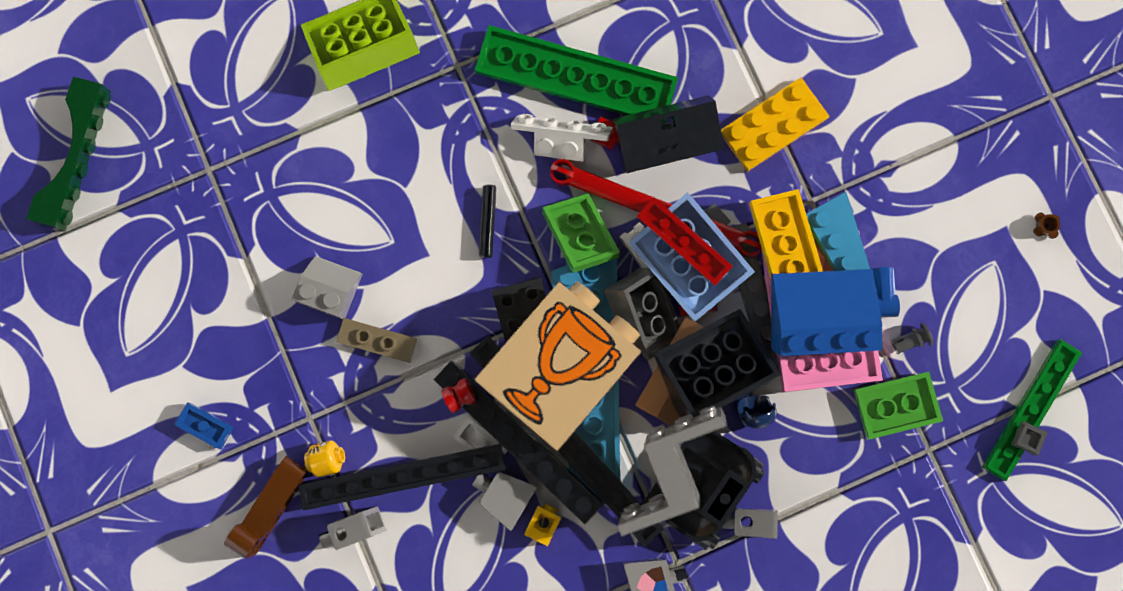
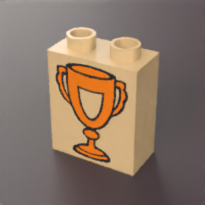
M578 281L569 290L559 282L475 379L481 387L556 451L641 352L633 345L640 334L618 315L608 324L593 311L600 300Z

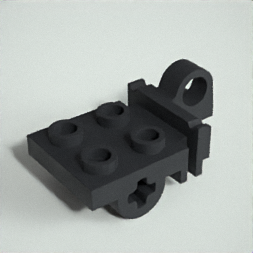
M541 277L491 290L504 339L509 340L546 298Z

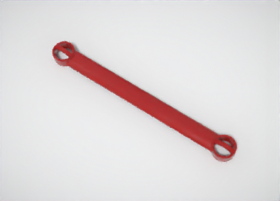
M566 159L556 160L550 168L551 179L555 184L559 186H572L639 213L653 198L645 193L574 167ZM559 165L568 166L572 170V172L563 167H560ZM553 172L564 173L570 178L564 181L557 180L553 176ZM658 199L667 208L673 205ZM712 220L740 255L751 258L759 254L762 248L758 234L755 231L744 232ZM747 236L754 237L758 242H755V241H753V240H751V239L744 238V237H747ZM740 243L749 244L758 250L754 253H747L743 251Z

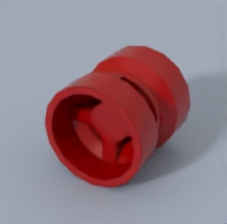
M466 378L459 380L454 387L448 386L441 390L443 399L452 413L459 411L461 406L465 404L471 405L477 401L474 391Z

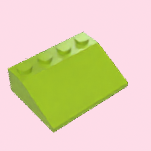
M359 0L301 24L318 71L328 91L342 87L420 53L413 33L397 0Z

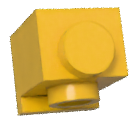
M547 503L543 507L538 505L524 535L548 546L561 520V516L557 515L559 509ZM541 518L549 520L547 527L540 526L539 520Z

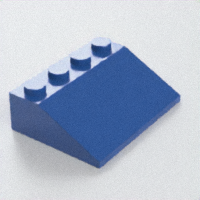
M873 269L771 274V350L780 356L881 351L882 320Z

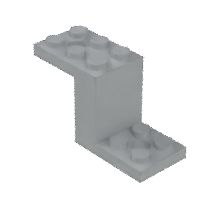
M710 406L699 411V416L691 419L689 415L676 419L673 426L665 428L664 425H660L649 430L650 434L646 436L644 447L663 494L649 498V502L639 506V503H634L625 507L618 523L621 536L699 508V492L679 444L725 427L726 419L722 407L715 409V406Z

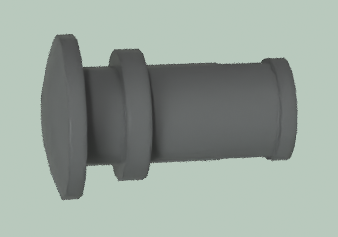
M924 322L920 323L921 329H911V333L891 340L897 355L916 346L921 348L926 342L929 346H933L932 334Z

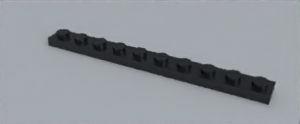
M487 336L469 353L484 369L501 349ZM575 431L557 450L619 520L625 507L634 503H639V506L641 505ZM659 523L631 533L646 547L664 529Z

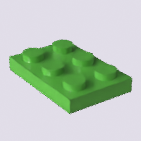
M589 193L543 207L542 214L572 273L619 258L620 251Z
M929 372L853 390L867 440L943 421Z

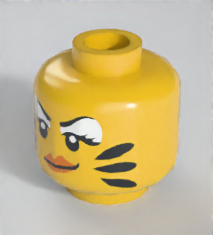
M331 440L313 444L304 456L306 469L317 477L336 474L341 470L342 463L345 462V452L342 447H339L336 442Z

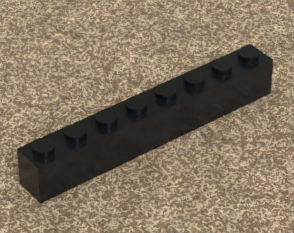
M450 361L433 380L444 389L448 386L454 387L459 380L466 378L474 391L477 401L471 405L465 404L461 407L581 522L587 524L605 503L481 387L458 363Z

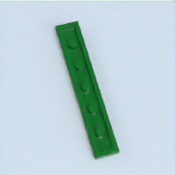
M1062 339L1056 340L983 463V469L1002 481L1008 480L1024 453L1023 450L1011 445L1020 422L1029 423L1037 428L1040 426L1083 352Z

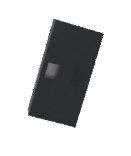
M709 95L612 119L621 165L626 173L724 150L716 101Z

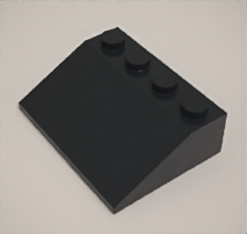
M741 309L654 354L673 406L680 418L687 415L690 416V419L699 416V411L710 406H715V409L720 407L723 409L771 383L781 375Z

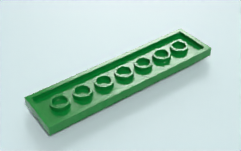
M488 25L475 68V74L622 115L635 114L671 105L678 77L491 25ZM667 118L660 119L661 125L666 124Z

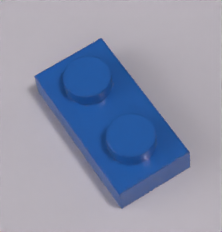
M190 402L186 403L174 424L219 450H222L234 429V426Z

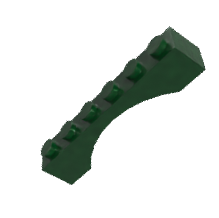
M73 76L65 99L72 120L70 150L64 165L55 178L33 196L27 220L62 231H66L67 226L72 222V210L75 202L80 197V185L88 172L89 157L95 151V139L98 131L103 126L105 108L109 106L111 101V91L103 84Z

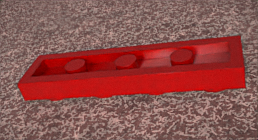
M655 197L637 215L641 221L715 286L733 267Z

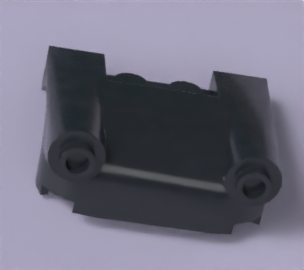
M715 430L685 441L680 446L699 492V508L664 520L705 551L708 547L714 549L722 537L718 532L735 510L752 482L758 484L766 472L762 469L764 464L756 459L749 450L736 445ZM658 480L641 505L648 503L649 498L663 494Z

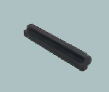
M489 184L483 186L479 242V256L481 258H492L497 189L495 185Z

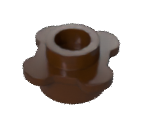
M1042 212L1035 215L1036 228L1033 229L1035 236L1041 237L1043 235L1054 239L1059 235L1060 218L1057 215H1044Z

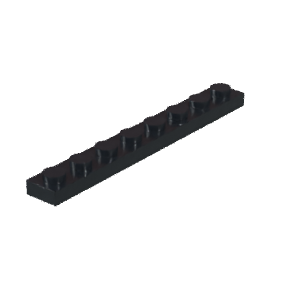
M495 444L298 485L304 511L506 470L507 467L502 445Z

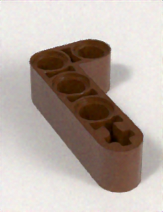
M286 456L274 471L243 522L237 524L230 531L224 541V545L245 559L254 557L298 491V485L302 484L309 472L306 467Z

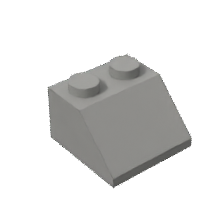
M315 256L301 274L291 300L343 320V318H346L363 273Z

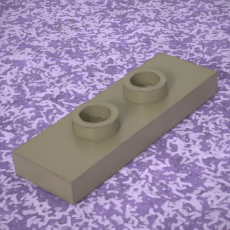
M343 318L336 342L411 363L417 338Z

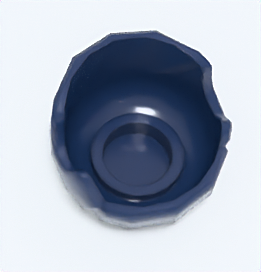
M747 396L740 399L736 404L738 418L746 427L751 429L767 428L776 420V404L773 403L772 405L768 396Z

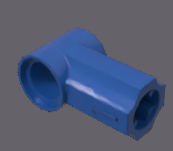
M872 268L881 317H898L900 301L898 295H895L894 268Z

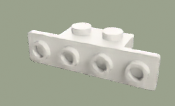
M530 114L516 116L511 123V129L534 132V155L583 161L585 157V139L608 141L613 133V127H608L603 123L584 124L579 120L559 121L555 117L535 118Z

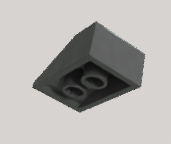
M638 268L604 290L613 315H618L640 334L634 344L646 360H650L656 352L670 345L680 325L666 287L650 268Z

